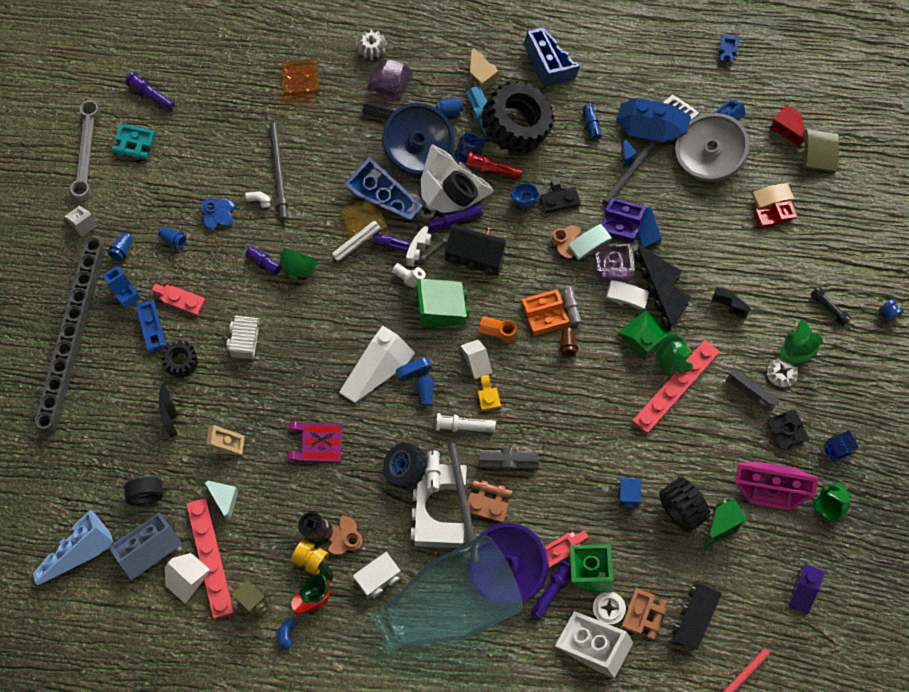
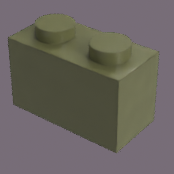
M248 580L232 594L236 602L254 620L257 617L261 618L268 610L269 604L265 596Z

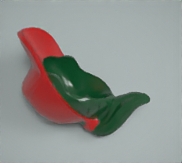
M323 560L319 565L320 573L309 577L292 599L291 607L295 614H303L308 610L318 612L327 604L330 596L329 585L333 581L334 575L328 567L326 560Z

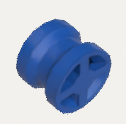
M895 299L888 301L879 308V312L886 316L887 322L893 321L904 312L902 308H898Z

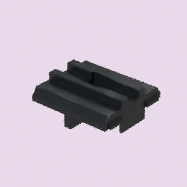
M792 409L767 419L781 450L809 440L803 426L804 423L803 421L801 422L796 410ZM785 426L789 427L790 433L785 432Z

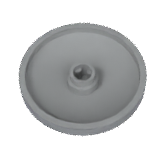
M721 113L703 114L690 121L687 134L677 137L675 146L677 160L681 168L689 176L697 180L706 182L721 181L733 176L745 164L749 155V138L743 125L735 118Z

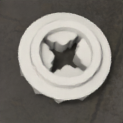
M779 358L772 361L767 368L769 380L778 387L793 385L799 374L797 371L798 367ZM781 368H782L783 370H787V371H788V372L785 374L786 377L783 375V373H780V374H779V373H777V372H779Z
M614 592L601 593L593 603L594 616L599 621L608 625L617 624L625 615V602ZM610 600L611 607L615 608V610H612L608 616L607 610H604L603 607H606Z

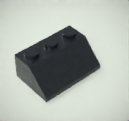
M452 224L445 250V260L454 265H464L470 270L477 269L487 275L498 276L505 258L506 240Z

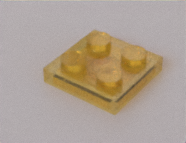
M364 200L340 208V213L351 238L373 221H376L380 226L378 233L387 231L378 205Z

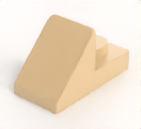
M212 425L208 427L206 445L213 447L212 452L216 454L242 455L245 436Z

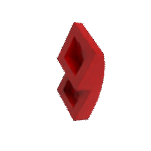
M791 201L775 203L772 207L756 209L753 212L759 229L779 225L797 218Z

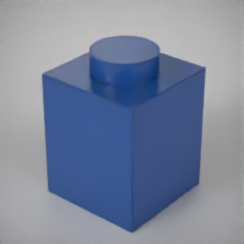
M621 478L619 482L618 507L634 510L641 503V479Z

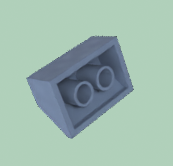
M158 512L112 544L109 549L128 577L133 580L141 576L152 565L158 564L163 557L175 552L182 545V542L162 514Z

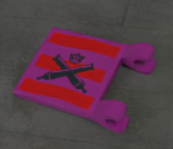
M289 422V432H303L302 453L289 451L287 456L288 462L341 463L342 424Z

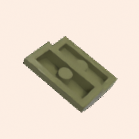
M811 129L805 130L803 132L805 149L802 151L804 168L835 173L839 161L838 134Z

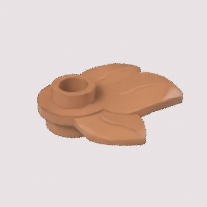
M570 225L564 229H556L552 232L551 242L557 246V251L561 256L567 259L573 258V253L568 245L578 238L581 228Z
M342 515L340 526L332 527L333 533L329 540L332 544L329 546L328 551L336 555L344 554L348 550H358L363 543L361 534L357 532L355 521L348 516ZM354 538L356 539V543L350 544L349 540Z

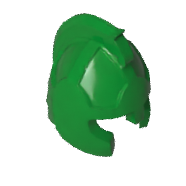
M801 320L798 323L796 333H794L792 328L788 332L784 346L781 347L780 357L791 364L806 362L818 352L823 339L818 334L812 333L808 323Z
M677 332L672 333L660 341L656 350V358L666 374H674L675 372L685 373L693 368V364L690 361H686L689 355L692 354L691 349L683 341L681 335H678Z
M843 483L825 486L820 492V497L813 499L814 509L816 512L821 513L822 517L829 522L839 521L845 518L849 512L850 494Z

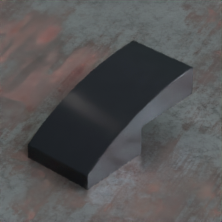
M716 287L712 301L729 306V314L746 319L750 307L736 295Z

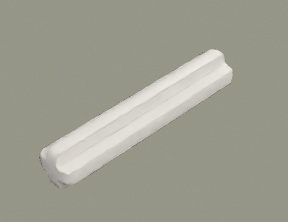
M376 221L371 222L332 253L333 257L337 261L346 257L380 230Z

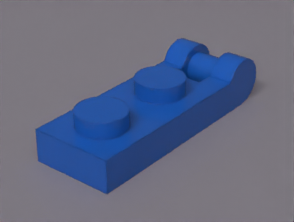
M154 299L136 304L148 353H155L159 349L166 350L167 343ZM151 339H159V342L152 343Z

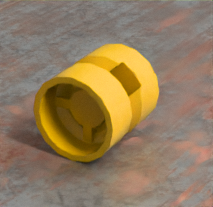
M303 539L293 552L291 562L299 567L305 566L307 572L315 575L320 572L319 565L323 560L327 561L329 553L321 548L315 549L313 543Z

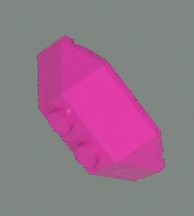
M755 461L738 463L734 483L750 504L791 510L807 500L815 498L819 478L796 468Z

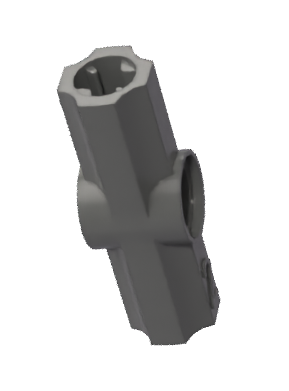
M502 448L500 451L479 450V468L500 469L504 472H514L517 469L538 470V452L517 451L514 448Z

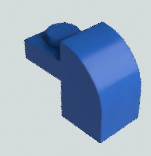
M119 266L102 275L124 309L134 305L136 301L141 299Z

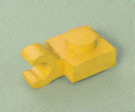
M489 375L481 376L480 381L483 390L478 391L481 411L501 408L497 388H491Z

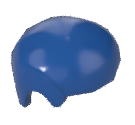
M522 183L515 186L514 191L511 192V197L514 204L520 209H530L538 202L540 192L535 185Z

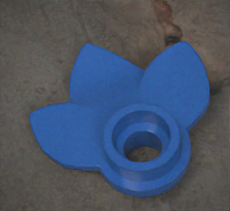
M214 199L204 200L201 204V211L204 214V225L211 231L216 228L217 224L232 226L233 219L230 212L236 206L227 199L217 201ZM212 205L214 209L209 210L207 206Z

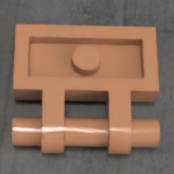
M474 480L472 488L479 489V493L474 494L470 492L468 499L470 515L502 524L509 503L502 502V497L511 498L512 491L505 489L501 485L497 487L488 484L487 481L482 480V482ZM485 492L496 494V499L485 497Z
M635 588L621 627L641 635L643 628L649 630L647 638L655 640L656 634L661 629L659 625L662 617L666 615L667 609L665 608L668 601L660 599L658 605L652 603L655 595ZM649 611L655 613L652 622L646 620Z

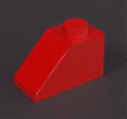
M785 105L774 118L770 128L798 147H801L804 142L803 132L805 131L802 116L795 108Z

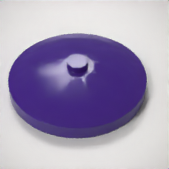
M515 523L494 525L478 536L477 550L480 561L472 562L470 553L468 557L469 577L477 592L488 601L505 606L519 605L533 598L543 587L549 569L548 554L542 540L530 529Z

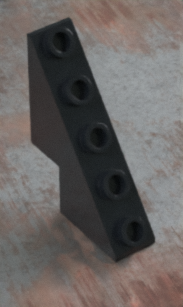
M639 245L637 251H634L635 260L641 265L640 270L643 278L647 279L648 291L654 296L655 308L657 311L660 310L663 326L667 327L668 331H671L691 299V296L674 286L679 280L682 270Z

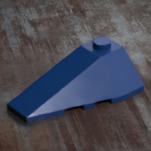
M370 157L344 183L358 197L410 220L423 207Z

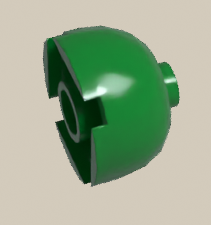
M283 247L280 255L282 270L288 273L286 277L297 280L298 277L306 278L310 276L318 263V260L285 247Z

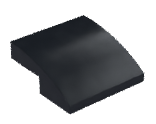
M164 384L161 386L159 393L160 415L169 436L173 437L177 435V431L171 417L178 415Z

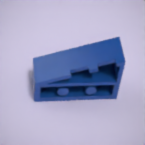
M544 27L527 31L523 45L544 86L576 78L580 65L569 57V53L566 50L563 51L558 46V42Z

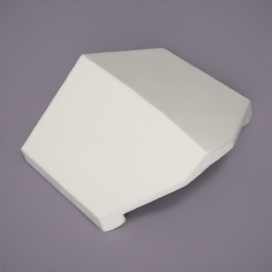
M191 553L172 558L165 567V586L186 603L211 570Z

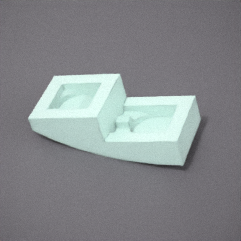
M599 224L576 238L568 247L575 257L580 260L594 253L596 248L610 242L611 236Z

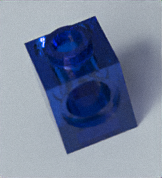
M850 430L829 438L824 444L825 453L828 457H831L833 462L854 454L859 448Z

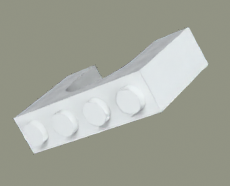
M439 464V468H441V475H439L440 490H457L452 465ZM460 465L466 490L467 465ZM423 475L422 480L418 482V488L413 490V501H417V506L412 509V520H416L415 528L411 527V540H415V546L463 548L464 523L438 522L427 513L425 504L433 493L427 491V475Z

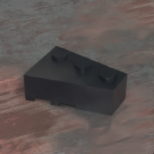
M698 580L696 585H692L688 594L690 596L688 604L684 603L680 615H682L680 623L676 622L672 630L675 641L696 651L698 650L722 595L720 590Z

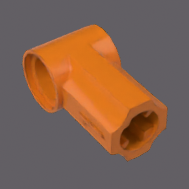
M483 316L478 333L500 338L505 343H512L517 338V327L511 320L500 321ZM505 330H512V331H513V332L510 333V334L504 333Z

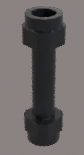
M817 287L811 293L813 299L821 301L837 317L836 321L845 326L851 320L849 314L846 311L842 312L825 296L826 292Z

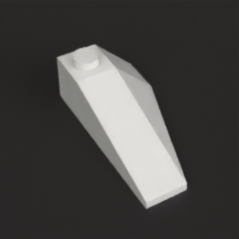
M382 326L368 345L339 394L353 403H357L374 391V388L381 383L388 381L391 376L396 374L395 371L399 367L408 364L415 355V352L397 334Z

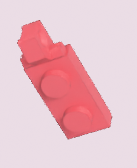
M154 284L152 288L153 294L159 296V300L165 305L198 317L206 302L205 298L172 285L166 284L163 287Z
M585 530L577 535L573 532L567 533L545 546L549 559V569L570 557V545H581L588 540L589 536Z

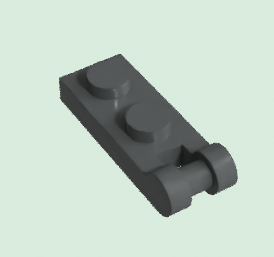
M734 368L730 372L726 381L765 410L771 411L774 409L778 402L776 394L767 393L760 384L752 382L740 370Z

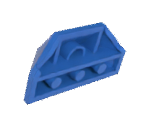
M640 98L621 103L617 116V122L629 137L659 143H666L687 134L691 121L690 115L672 104Z

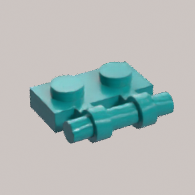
M120 123L115 136V141L120 143V146L113 145L112 153H117L118 156L122 157L131 156L136 160H148L149 153L143 152V149L151 150L156 136L155 130ZM128 145L136 146L135 150L128 149Z

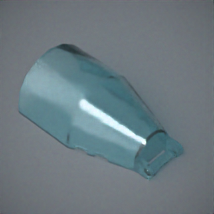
M483 535L428 562L383 609L371 614L370 617L372 621L375 620L387 647L385 648L389 653L404 646L467 639L522 612L523 601L518 584L504 555L488 535ZM383 615H386L398 641L395 643L382 618Z

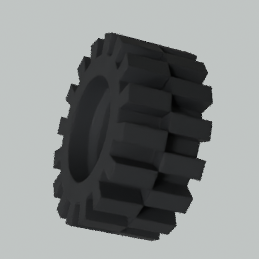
M178 340V343L172 341V345L167 344V349L162 351V364L171 376L174 374L178 378L181 375V378H183L186 373L189 376L191 374L190 371L194 372L195 366L198 365L196 351L187 341H184V343L181 340ZM178 353H184L187 356L186 362L181 365H176L172 361L173 357Z

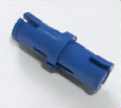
M586 104L583 106L586 127L589 129L591 140H595V136L599 140L602 138L598 125L599 118L596 117L594 105L589 104L590 108L588 109Z

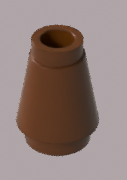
M564 328L562 330L559 350L562 356L573 357L579 349L574 330L572 328Z

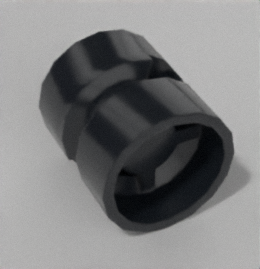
M316 512L305 513L298 522L299 532L315 544H324L332 536V525Z

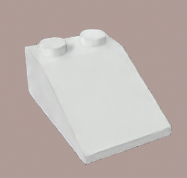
M574 611L555 647L592 669L615 678L633 641L626 631Z

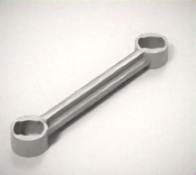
M87 100L80 106V112L84 120L76 181L70 187L73 197L78 201H85L91 195V189L87 183L94 121L100 116L99 107L92 100ZM91 107L95 110L92 114L84 113L86 109ZM79 187L86 189L83 194H76L75 192Z

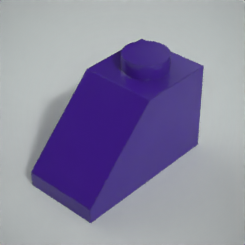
M805 564L799 570L788 607L808 614L820 589L825 571Z

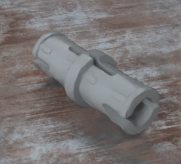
M573 286L566 287V290L562 288L561 291L565 301L564 309L567 310L570 325L581 324L582 320L578 310L579 302L576 301Z

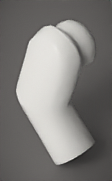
M262 192L246 193V202L259 201L262 208L270 207L271 199Z

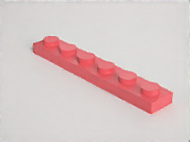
M704 340L686 360L693 364V368L685 373L675 372L633 419L632 423L647 435L718 356L720 351Z
M204 498L186 503L199 560L211 570L204 581L213 619L216 620L233 615L234 610L207 499Z

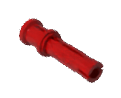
M469 151L465 164L467 168L469 166L480 169L481 172L487 170L515 178L516 180L520 178L522 170L521 168L489 160L487 156L475 155L471 151Z

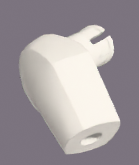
M399 263L394 266L392 271L394 275L404 280L406 286L411 288L417 286V279H424L426 275L419 267L410 271Z

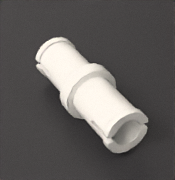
M432 451L427 452L428 459L425 474L427 475V491L433 493V488H435V492L440 490V452L433 451L432 455Z

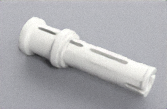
M437 413L436 431L447 429L452 430V432L468 430L495 433V420L459 418L457 415L443 416Z

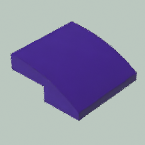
M612 197L605 210V217L601 225L611 237L634 243L647 207Z

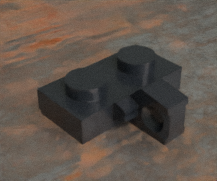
M558 177L551 178L549 193L540 195L545 214L580 206L581 204L576 187L566 189L565 185L561 186Z

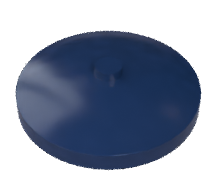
M410 103L399 107L390 115L383 128L382 144L388 159L394 166L411 175H422L431 145L433 144L452 155L455 137L449 120L441 111L428 104Z

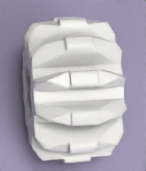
M372 29L370 33L364 31L363 35H359L357 41L358 53L363 55L364 59L370 57L371 61L373 57L379 59L380 55H384L387 47L384 35H380L379 31L373 33Z

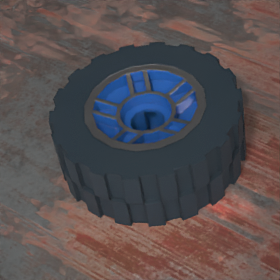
M405 442L392 447L386 454L383 462L386 480L404 489L416 486L422 480L427 468V458L424 451Z

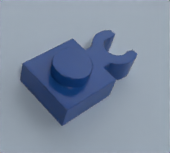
M722 34L719 53H721L720 64H722L724 59H728L729 66L732 65L734 56L737 54L739 37Z

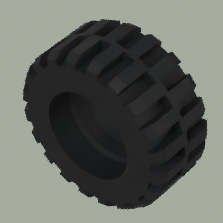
M510 81L506 84H501L489 97L481 114L482 126L486 128V135L490 136L491 141L494 144H498L500 149H507L510 153L517 151V154H524L525 151L529 153L539 147L548 136L554 124V112L551 111V103L547 102L548 98L545 94L542 95L540 93V89L533 88L529 83L523 84L521 81H516V83ZM505 108H513L523 113L528 119L530 127H522L515 124L508 117Z

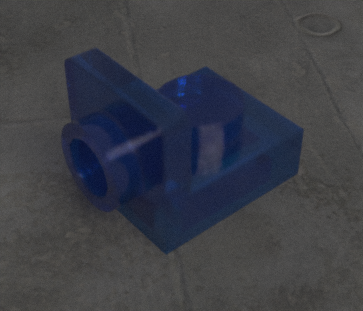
M465 133L459 139L454 158L466 163L469 151L475 154L482 140L474 134Z

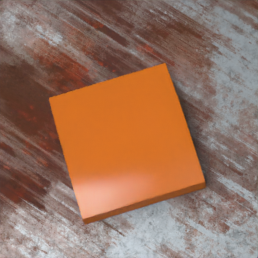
M557 289L522 299L523 308L534 336L570 326L562 298Z

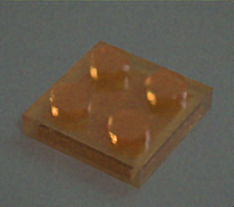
M317 59L282 62L284 96L320 93Z

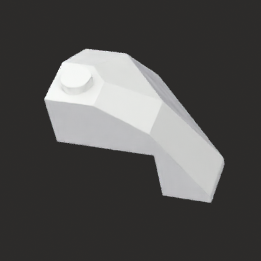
M433 144L431 145L421 177V194L428 209L446 213L462 211L467 208L454 203L444 192L442 182L453 171H459L467 175L478 190V196L467 207L493 193L494 190L484 179L470 173L471 170L461 162L457 164L446 151Z

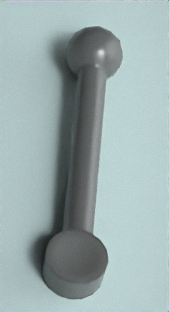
M444 236L438 245L425 255H421L419 260L425 262L427 257L443 244H447L449 236Z

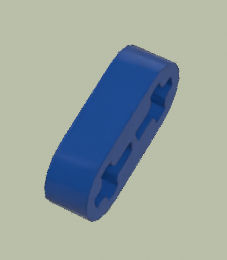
M423 357L399 367L395 372L399 381H406L429 371L433 366L428 357Z

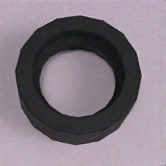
M453 171L442 182L444 192L459 206L467 207L478 196L475 184L462 172Z
M137 478L124 485L125 501L128 504H150L164 497L162 480L159 478Z

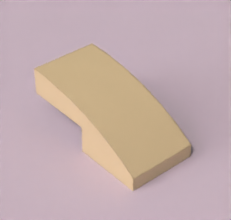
M788 183L769 186L754 191L751 194L758 209L772 207L775 203L792 202L795 199Z

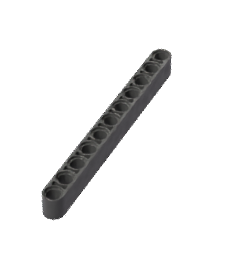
M96 237L88 238L84 243L36 414L35 424L45 435H51L57 430L104 259L105 250L100 240ZM84 297L82 301L77 302L79 298ZM79 315L78 318L72 319L73 316ZM70 332H75L72 336H68ZM70 349L67 354H62L65 350ZM65 367L63 371L57 372L59 368ZM55 385H60L58 389L53 390ZM50 403H55L52 408H48ZM50 421L49 425L42 427L44 422Z

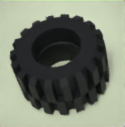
M678 477L659 491V498L664 510L681 529L692 532L710 518V509L705 498L687 479Z

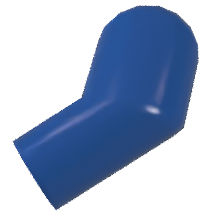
M290 617L277 631V643L284 649L292 646L289 632L297 624Z

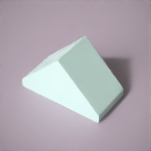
M212 481L205 482L227 521L230 520L238 495L236 487Z

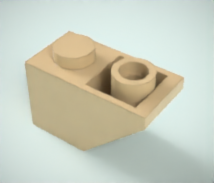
M473 49L471 51L470 82L475 87H481L483 92L497 81L498 70L495 65L490 64L481 52Z

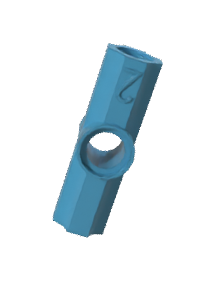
M476 86L466 92V96L471 104L476 123L480 124L486 139L491 140V137H488L485 133L486 128H483V120L481 118L483 107L487 100L481 87L478 88Z

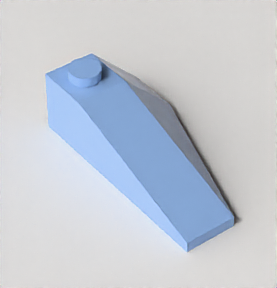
M92 510L88 511L71 528L74 531L67 539L63 538L59 542L60 545L56 553L49 554L34 571V581L37 585L109 549L113 542L111 533Z

